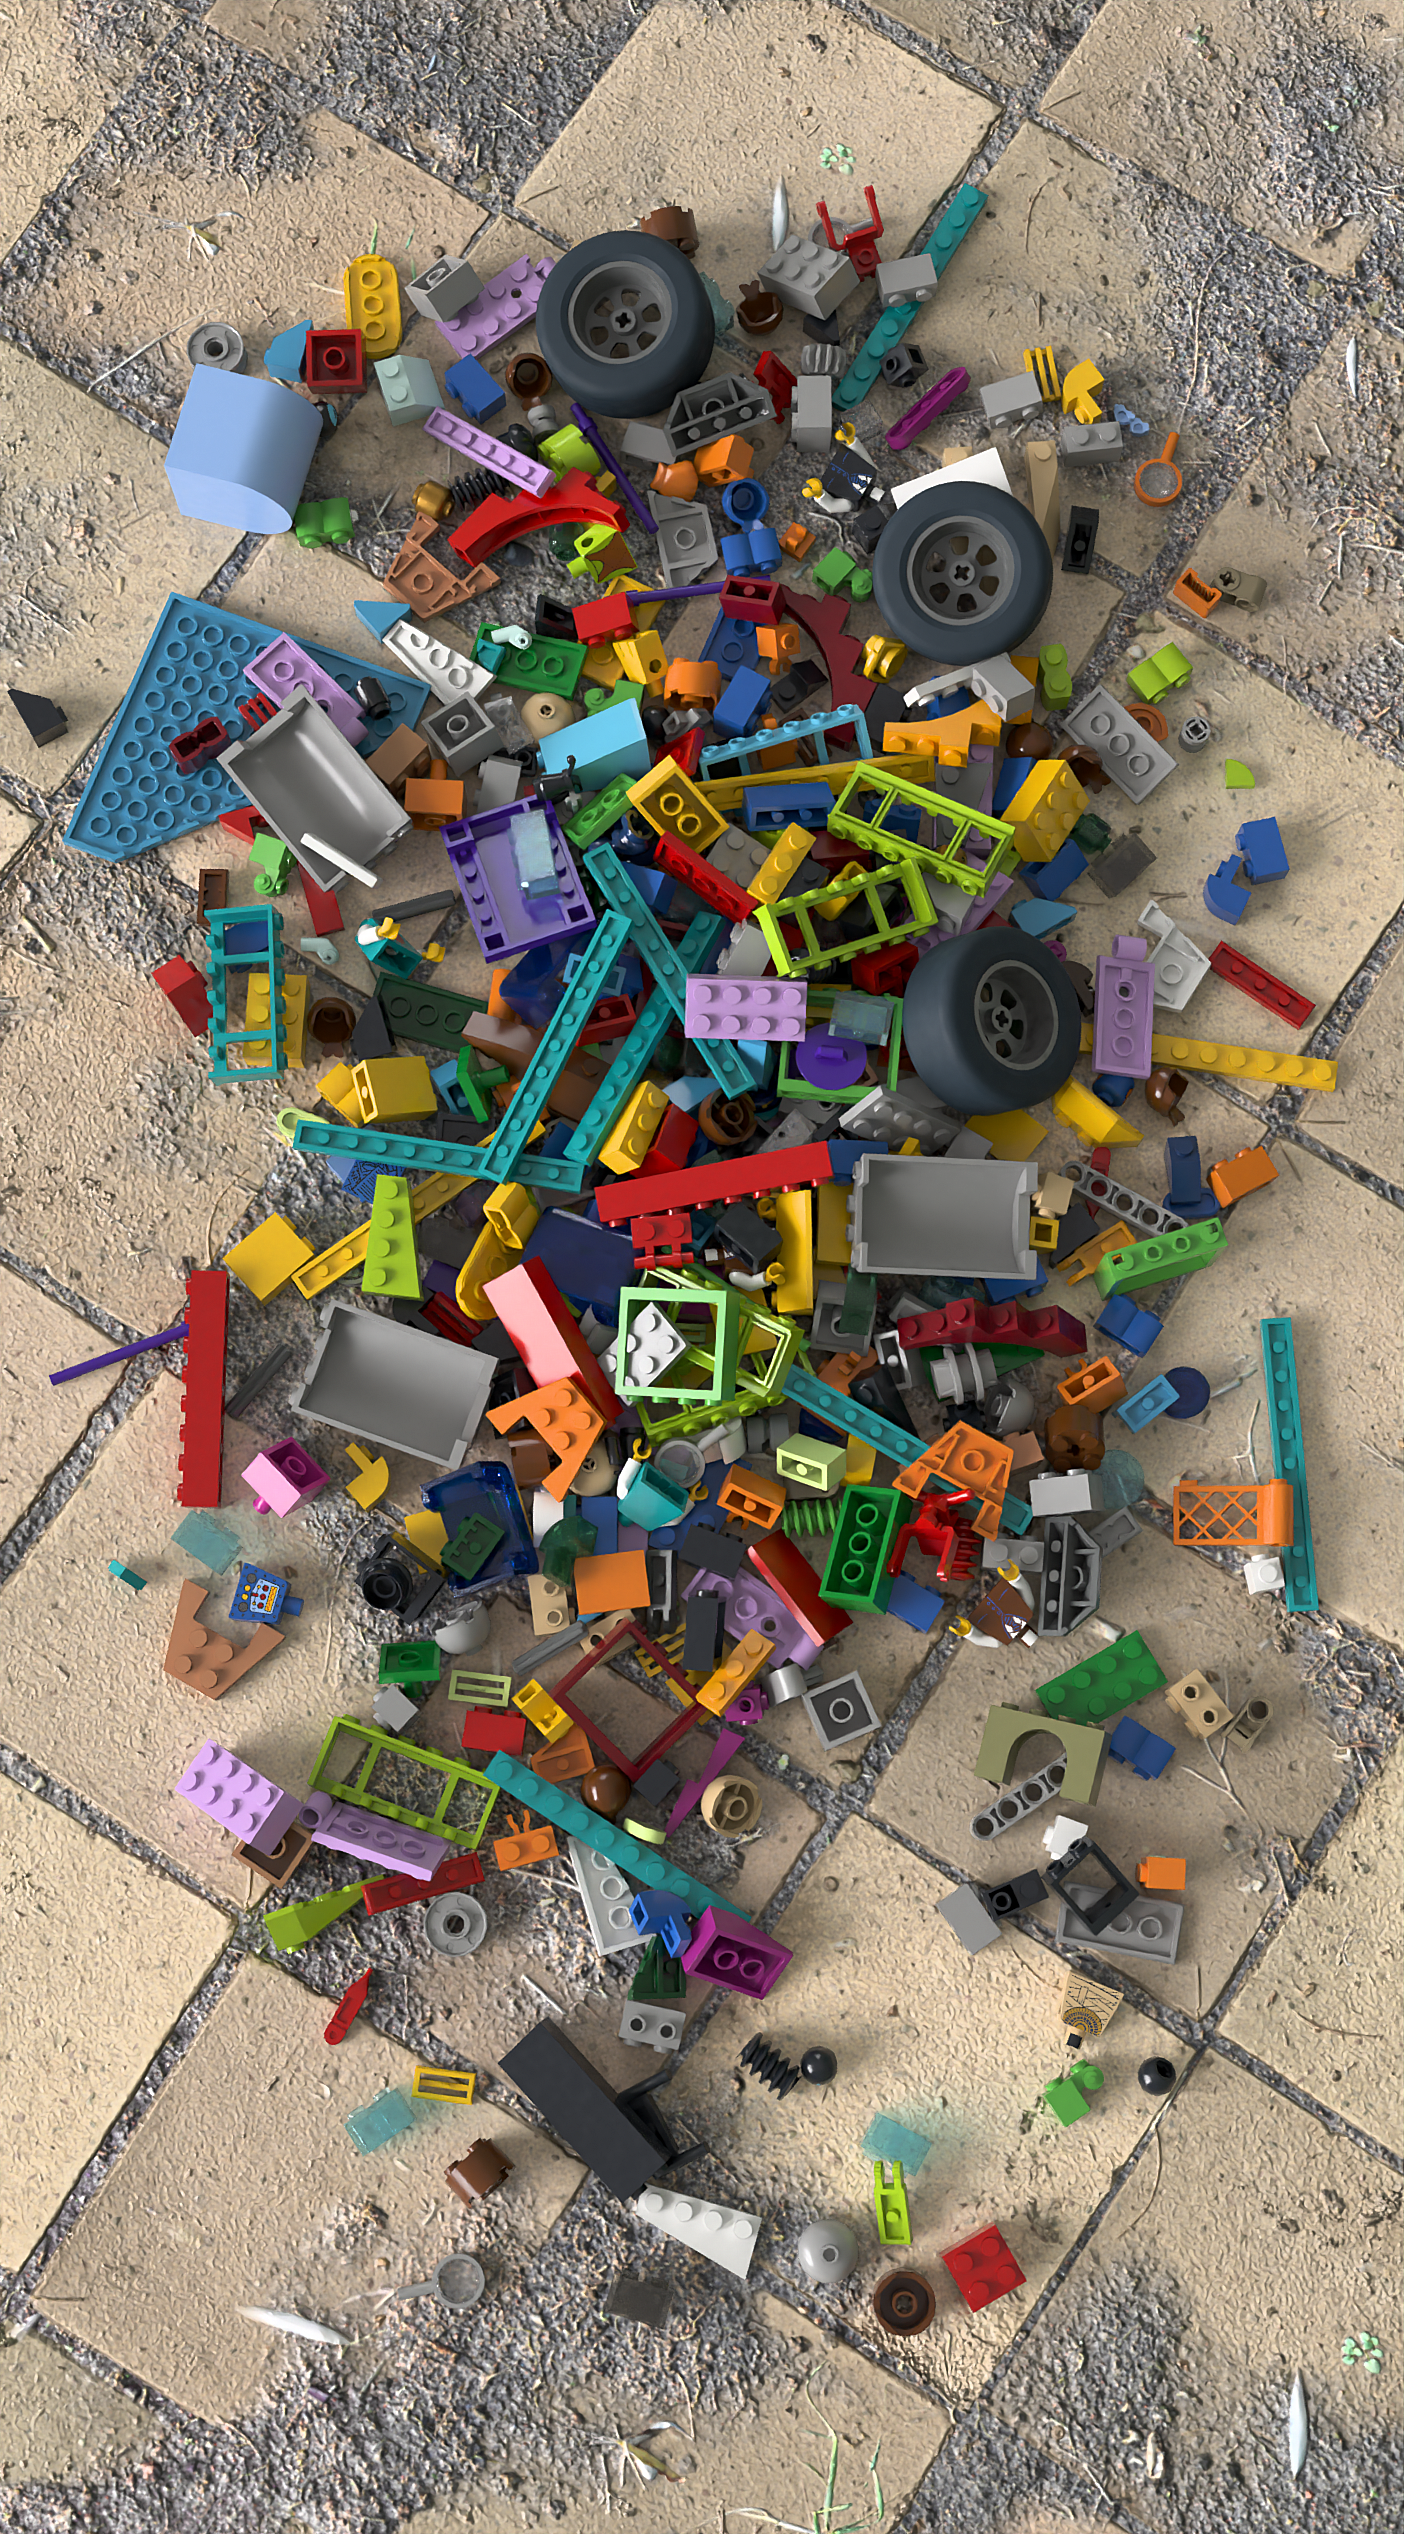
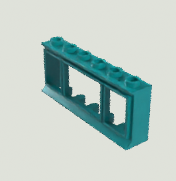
M272 904L204 910V916L211 923V934L206 935V945L211 950L212 962L206 964V969L212 978V990L207 991V999L213 1006V1018H208V1028L214 1036V1046H209L208 1048L209 1057L214 1061V1072H208V1078L216 1086L224 1083L269 1079L282 1080L284 1079V1070L288 1069L287 1054L283 1051V1042L287 1041V1029L285 1024H283L282 1014L286 1013V1000L282 996V986H285L286 983L285 972L281 968V958L285 956L283 941H280V930L284 929L282 913H279ZM268 921V952L226 955L225 925ZM269 962L271 1029L228 1033L226 966ZM271 1040L272 1067L229 1070L228 1044Z

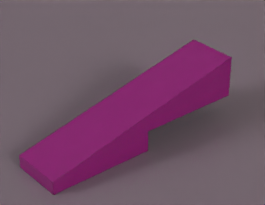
M723 1728L699 1784L687 1779L664 1830L667 1833L666 1837L670 1838L702 1797L708 1784L718 1776L744 1742V1737Z

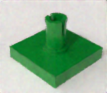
M472 1045L460 1048L456 1076L477 1122L481 1123L489 1120L493 1098L491 1087L510 1082V1074L505 1064L483 1071Z
M435 1640L382 1644L378 1672L379 1684L404 1683L406 1697H420L422 1695L421 1681L440 1680L442 1648L439 1647Z

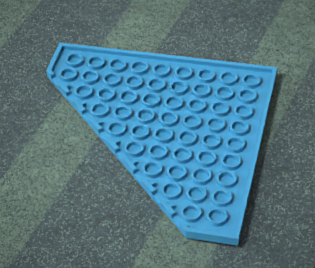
M171 591L63 837L62 842L64 845L117 864L219 821L218 815L253 806L252 802L216 758L208 759L207 763L200 770L191 774H184L174 760L169 745L177 736L186 732H193L200 722L216 716L227 730L232 744L237 740L246 741L255 731L239 712L238 707L242 704L243 706L246 705L247 701L251 698L255 699L260 692H262L278 713L281 709L244 674L243 669L273 643L283 631ZM286 633L359 705L360 703L354 694L357 682L368 676L380 680L391 701L392 712L378 721H373L369 716H365L363 719L360 716L357 718L369 732V735L355 747L363 759L370 757L402 723L415 732L431 693L430 684ZM259 704L258 707L268 718V720H270L272 717L266 711L264 706L262 704ZM322 706V709L327 713L328 708ZM253 709L249 710L248 712L261 728L264 724Z

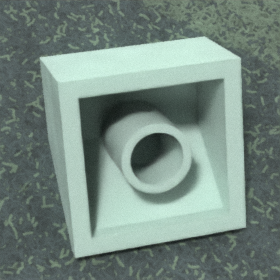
M397 355L374 362L376 378L393 427L430 416L437 406L445 410L429 360Z

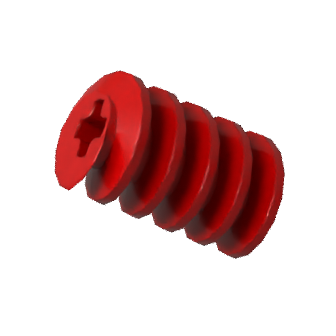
M958 1517L953 1526L960 1540L951 1567L950 1580L966 1581L975 1579V1575L968 1572V1568L977 1567V1564L971 1561L970 1557L978 1556L980 1552L974 1550L972 1545L981 1544L982 1541L974 1537V1534L977 1532L970 1528L973 1520Z

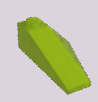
M380 1874L351 1884L339 1891L336 1890L322 1894L312 1901L299 1902L263 1915L278 1951L286 1949L287 1953L291 1954L305 1949L304 1942L312 1940L364 1899L360 1886L387 1878L386 1874Z

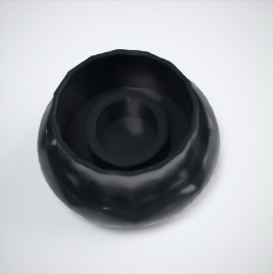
M518 423L511 424L508 427L509 432L496 436V439L538 462L539 456L537 446H535L536 442L531 432L525 426Z
M379 1558L370 1562L362 1571L360 1578L362 1594L372 1607L378 1610H390L403 1605L410 1598L413 1591L412 1575L409 1569L400 1561L393 1558Z

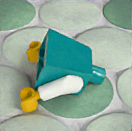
M367 918L361 922L358 933L355 936V942L371 962L404 979L409 977L418 964L426 963L427 960L442 962L446 949L445 947H440L439 944L429 943L427 952L425 949L416 950L399 933L401 924L393 923L392 918H385L383 923L375 918Z
M637 1438L633 1443L635 1454L632 1459L629 1458L618 1480L617 1495L620 1498L617 1507L620 1511L618 1513V1520L625 1527H630L632 1524L637 1523L646 1531H652L658 1527L678 1525L693 1509L695 1500L707 1498L708 1488L704 1485L701 1490L695 1491L701 1485L699 1480L693 1486L688 1487L689 1494L688 1491L648 1462L640 1464L642 1459H646L651 1455L652 1448L649 1443L645 1451H638L637 1449L642 1440Z

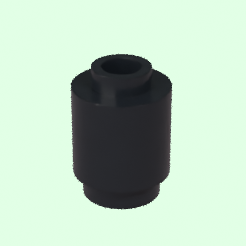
M368 676L357 682L354 694L364 709L366 716L371 717L373 721H378L392 712L391 701L378 678Z

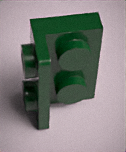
M476 1511L471 1518L466 1516L457 1528L460 1534L454 1542L448 1540L439 1554L442 1556L441 1565L443 1567H449L469 1582L472 1581L505 1534V1531Z

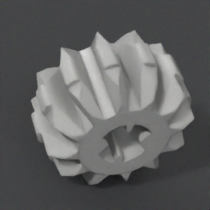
M830 344L807 345L803 347L801 354V373L805 376H831L832 380L841 378L846 370V351Z

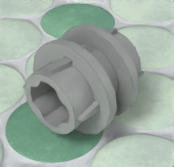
M971 1342L963 1344L964 1354L954 1356L949 1346L943 1349V1359L930 1361L932 1379L939 1399L953 1396L955 1403L961 1405L964 1403L963 1393L973 1391L977 1401L983 1400L984 1388L997 1386L996 1370L988 1348L974 1351Z

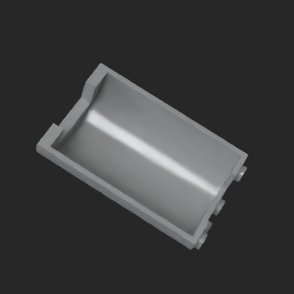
M301 684L280 702L284 707L246 741H235L216 759L324 893L332 890L338 893L349 884L348 881L354 878V876L300 842L305 833L316 835L372 871L377 866L375 861L382 855L387 857L398 848L396 842L413 829L411 825L413 820L305 686Z
M863 1153L859 1161H854L852 1195H848L846 1200V1211L851 1213L850 1224L846 1226L845 1237L846 1242H851V1267L856 1268L858 1272L1036 1280L1037 1250H1029L1030 1195L1038 1192V1162Z
M331 1299L330 1304L326 1303L320 1315V1320L323 1321L321 1327L326 1329L324 1334L320 1333L314 1346L317 1354L314 1362L309 1361L304 1373V1377L308 1378L306 1384L300 1383L299 1388L295 1387L290 1396L289 1404H292L291 1411L459 1471L467 1458L464 1456L466 1449H472L486 1414L495 1386L491 1380L493 1374L497 1375L499 1358Z

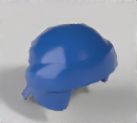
M751 478L730 482L723 492L721 499L726 515L732 521L740 524L744 533H750L752 529L755 531L764 529L760 520L766 515L770 505V497L764 486Z

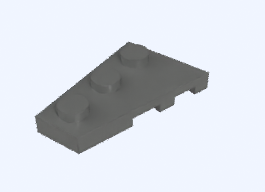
M936 763L935 793L977 811L993 763H967V768L938 765ZM940 813L936 816V848L950 844L959 827L953 824L952 818ZM972 827L960 846L961 849H965Z

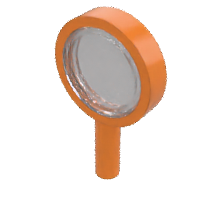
M1169 433L1161 459L1148 460L1137 470L1134 479V490L1137 497L1149 506H1167L1180 493L1182 476L1179 469L1171 462L1180 437L1178 433Z

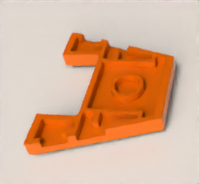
M571 1377L562 1378L485 1414L502 1435L507 1434L526 1416L562 1459V1464L541 1482L558 1503L566 1499L569 1494V1488L574 1479L578 1477L581 1466L587 1455H590L608 1422Z
M960 1420L893 1481L892 1486L916 1499L930 1473H935L962 1489H973L975 1496L984 1500V1503L970 1528L995 1542L1014 1450Z

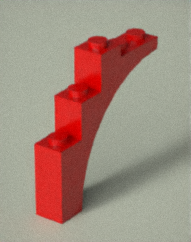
M572 467L553 488L549 486L542 498L535 496L525 489L513 501L507 497L502 499L496 494L491 493L447 541L460 559L476 568L493 552L508 542L530 531L549 525L567 522H590L605 525L624 533L630 526V523L625 516V508L616 500L613 502L609 501L598 490L596 486L597 480L590 472H582Z

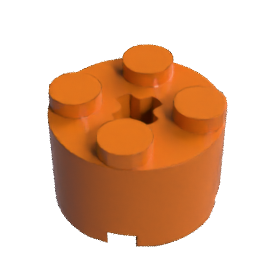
M686 658L674 659L673 665L668 667L667 674L665 675L664 707L668 709L669 705L674 708L673 712L689 711L691 708H705L707 711L712 710L713 714L721 696L722 674L718 670V664L714 661H704L701 663L690 662Z

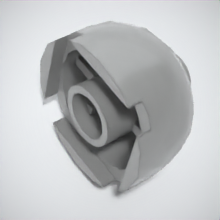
M1001 1377L1000 1379L1003 1382L1001 1384L997 1383V1386L991 1388L985 1401L983 1411L984 1413L989 1412L988 1422H986L987 1428H984V1430L1001 1437L1014 1432L1021 1434L1036 1419L1037 1409L1035 1408L1033 1395L1026 1385L1013 1379Z
M471 1601L447 1612L449 1617L443 1623L438 1618L429 1628L440 1648L450 1654L466 1653L467 1656H471L482 1650L481 1644L488 1638L491 1630V1620L482 1601L479 1604L477 1601Z
M835 2219L820 2220L811 2223L802 2232L798 2242V2259L802 2269L810 2278L821 2283H836L846 2279L855 2269L859 2259V2245L854 2233L846 2224Z

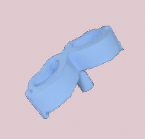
M1115 404L1113 415L1115 421H1119L1120 425L1129 424L1130 432L1133 436L1142 437L1148 435L1150 429L1148 423H1143L1140 418H1135V415L1126 410L1124 405Z

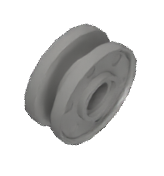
M210 322L201 325L191 334L187 342L186 353L193 371L196 363L243 375L247 367L248 354L240 333L233 326L223 322ZM216 352H222L219 356H212Z
M460 1891L446 1893L435 1899L427 1909L423 1921L424 1933L430 1946L440 1954L450 1957L465 1956L476 1950L485 1939L488 1930L487 1912L482 1903L473 1895ZM453 1915H458L464 1920V1929L459 1933L452 1932L448 1927V1920Z

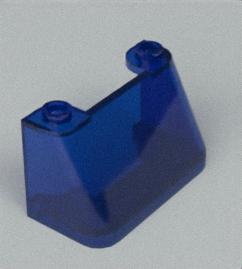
M595 917L597 926H599L602 918ZM598 927L530 949L499 986L500 997L537 1030L555 1014L565 995L564 988L554 978L567 964L570 953L580 956L585 955Z
M548 1206L540 1215L518 1266L539 1255L558 1291L591 1303V1310L596 1321L618 1329L621 1287H638L645 1268L635 1269L634 1257H643L646 1253L645 1248L633 1249L632 1235L561 1208Z
M478 1461L420 1485L422 1492L421 1500L424 1507L433 1513H440L448 1540L455 1541L460 1534L457 1531L458 1526L466 1516L471 1518L475 1511L505 1531V1534L471 1582L453 1570L450 1572L448 1586L455 1599L528 1577L539 1571L538 1556L511 1472L504 1462Z

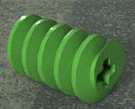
M840 1498L837 1499L835 1507L830 1499L825 1500L824 1507H821L818 1499H814L812 1508L809 1507L807 1500H802L800 1509H798L794 1500L790 1501L788 1509L784 1505L781 1511V1526L787 1539L791 1537L793 1530H796L799 1538H802L805 1529L808 1530L810 1537H814L817 1528H819L823 1537L826 1536L828 1528H831L834 1534L841 1510Z

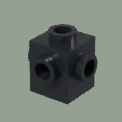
M902 342L889 349L888 354L879 360L883 370V377L888 385L908 388L914 385L916 379L929 370L919 345Z
M975 1400L964 1401L961 1405L952 1404L946 1406L947 1418H942L945 1434L960 1420L982 1432L983 1428H987L984 1411H978Z

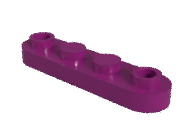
M957 367L946 373L889 429L885 439L891 449L903 450L910 446L912 440L921 431L928 428L931 421L940 412L945 411L958 394L963 393L968 388L971 377L965 367Z

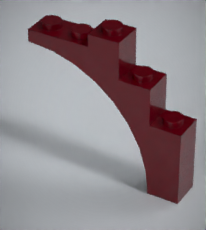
M781 584L787 601L783 613L801 626L815 643L825 662L831 685V712L836 711L838 707L845 704H857L865 714L876 692L877 684L872 679H867L865 675H854L861 659L864 644L852 635H841L850 616L851 604L841 596H830L828 594H825L820 603L811 595H800L793 592L788 586ZM851 721L825 729L823 736L825 742L849 753L856 736L854 722Z
M974 1297L946 1303V1308L897 1319L899 1347L903 1350L949 1343L994 1342L1034 1347L1050 1352L1060 1358L1088 1352L1085 1324L1058 1305L1029 1311L1016 1301L987 1307Z

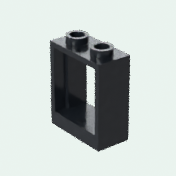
M394 1531L388 1535L383 1534L373 1546L376 1552L371 1559L366 1557L358 1566L356 1571L359 1575L354 1582L361 1587L360 1578L362 1571L370 1562L379 1558H386L394 1546L400 1549L432 1575L410 1605L405 1602L399 1607L390 1609V1611L410 1626L419 1620L452 1574L399 1532Z
M701 1589L697 1590L696 1595L688 1596L682 1669L713 1672L718 1670L722 1664L727 1597L719 1596V1590Z
M1085 1835L1073 1841L1068 1847V1852L1060 1859L1051 1862L1046 1868V1873L1041 1876L1084 1928L1095 1936L1102 1932L1140 1895L1101 1848ZM1090 1853L1115 1881L1116 1885L1089 1911L1084 1913L1060 1886L1059 1882Z

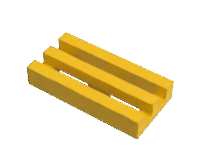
M1046 346L1045 349L1038 347L1034 351L1024 349L1023 356L1027 372L1033 371L1034 373L1031 358H1036L1043 396H1041L1042 402L1060 400L1061 392L1051 346ZM1044 356H1046L1053 391L1052 395H1050L1042 358Z
M686 1622L677 1627L675 1634L666 1633L656 1640L663 1644L682 1632L685 1633ZM685 1637L666 1647L665 1649L668 1651V1654L684 1645ZM643 1648L634 1652L649 1679L664 1671L660 1666L652 1670L650 1669L649 1665L655 1662V1660L651 1656L645 1659L643 1655L647 1652ZM684 1651L668 1661L673 1665L676 1661L683 1660Z
M416 2065L411 2097L473 2105L477 2073ZM421 2073L469 2079V2084L421 2079L420 2077ZM419 2085L467 2091V2097L419 2091Z

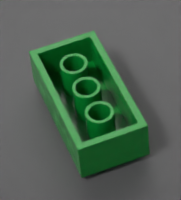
M847 1484L818 1595L831 1608L886 1615L895 1578L890 1577V1573L886 1572L887 1563L892 1557L900 1528L905 1523L909 1524L914 1504L903 1491Z

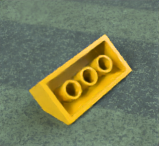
M811 1190L780 1194L776 1198V1203L770 1206V1209L773 1208L777 1211V1216L770 1221H776V1230L783 1239L781 1252L777 1256V1262L786 1269L785 1272L779 1273L786 1280L783 1285H777V1291H772V1309L778 1308V1316L790 1314L791 1316L813 1315Z

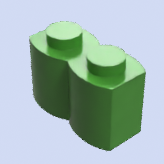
M332 498L322 502L298 505L294 519L300 546L313 549L320 547L322 543L327 541L342 544L355 537L348 498Z

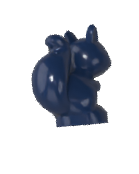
M630 809L621 818L623 829H615L611 834L612 839L600 835L588 846V852L608 842L618 858L619 855H623L620 861L644 867L655 862L653 855L660 838L654 833L653 826L640 812Z

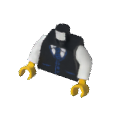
M849 422L842 423V426L846 429V436L841 430H836L835 432L836 439L840 441L845 440L846 444H841L820 480L817 478L806 480V483L812 489L805 488L802 491L804 497L810 498L814 496V500L830 513L858 512L865 500L878 505L881 504L886 494V491L874 486L877 477L875 464L859 439L854 437L856 430L854 425Z

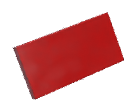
M668 830L661 836L653 855V860L734 924L737 922L742 923L744 918L750 919L759 901Z
M782 1528L745 1551L817 1647H820L854 1623L844 1609L831 1608L818 1596L822 1580L791 1539H787Z

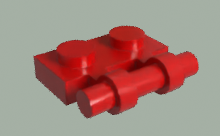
M763 351L753 375L759 381L758 385L768 389V392L773 396L771 401L777 416L769 420H774L776 424H781L785 420L781 410L782 408H791L792 386H797V379L772 351Z
M690 1213L631 1219L633 1249L645 1248L646 1253L643 1257H634L635 1269L647 1268V1271H652L662 1266L673 1265L674 1268H682L683 1264L695 1263L693 1251L682 1253V1245L693 1244ZM672 1246V1254L656 1255L655 1247Z

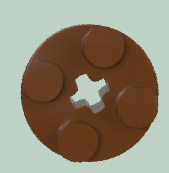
M681 206L664 207L650 212L651 218L646 221L645 217L641 218V232L649 233L668 241L685 254L689 260L696 256L695 251L700 244L692 209L688 208V212H683Z
M1066 1405L1056 1409L1055 1415L1050 1419L1047 1417L1044 1423L1046 1457L1056 1472L1066 1473L1068 1470L1074 1469L1096 1470L1101 1466V1460L1105 1455L1103 1420L1097 1412L1095 1415L1088 1410V1407L1083 1405Z
M535 1427L507 1433L519 1491L544 1486L541 1482L557 1468L552 1447Z
M485 2138L477 2139L466 2150L469 2155L464 2160L454 2161L444 2171V2174L447 2176L445 2182L469 2210L477 2206L473 2202L474 2200L477 2201L481 2197L484 2201L509 2177L505 2172L507 2169L514 2171L516 2168L514 2163L492 2138L488 2140Z
M899 2267L886 2272L878 2279L872 2292L871 2301L875 2316L880 2325L893 2335H917L923 2332L934 2318L936 2308L934 2291L928 2281L915 2270ZM909 2295L908 2301L910 2306L908 2308L904 2306L897 2308L899 2305L897 2298L899 2296L905 2298Z

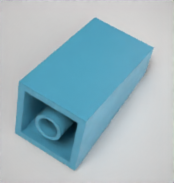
M635 698L628 699L539 739L541 751L536 752L539 769L545 768V772H542L541 775L561 773L563 769L569 768L570 764L567 762V757L569 755L575 756L576 763L572 774L579 776L583 791H580L579 786L575 785V794L605 788L620 773H625L635 781H638L651 771L647 738Z

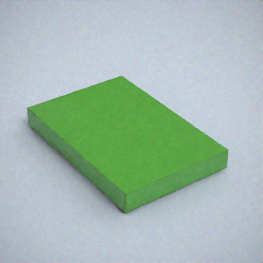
M620 773L561 827L564 836L585 850L633 806L625 792L635 785L637 781L625 773Z

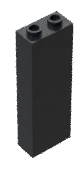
M549 2016L539 2022L498 2062L499 2066L622 2204L630 2196L635 2201L648 2188L644 2183L651 2176L657 2180L669 2168L666 2162L672 2156V2153Z

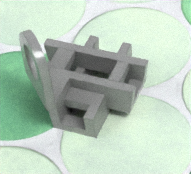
M705 708L674 711L662 724L667 734L664 739L666 743H669L696 727H700L703 730L706 726L713 724V718ZM704 736L702 747L709 745L706 736Z

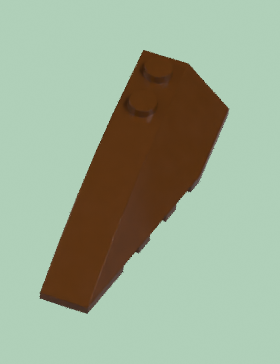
M473 1011L461 1034L466 1041L487 1058H493L501 1066L505 1064L510 1076L514 1075L521 1082L545 1035L531 1028ZM574 1046L546 1106L552 1111L580 1124L612 1065Z

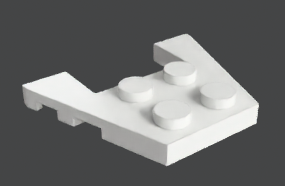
M1150 900L1138 919L1137 924L1161 937L1160 942L1147 960V962L1155 964L1153 1008L1182 1013L1209 971L1211 962L1188 937H1185L1177 929L1176 924L1169 917L1165 916L1157 903ZM1125 988L1119 989V993L1121 996H1128V992Z

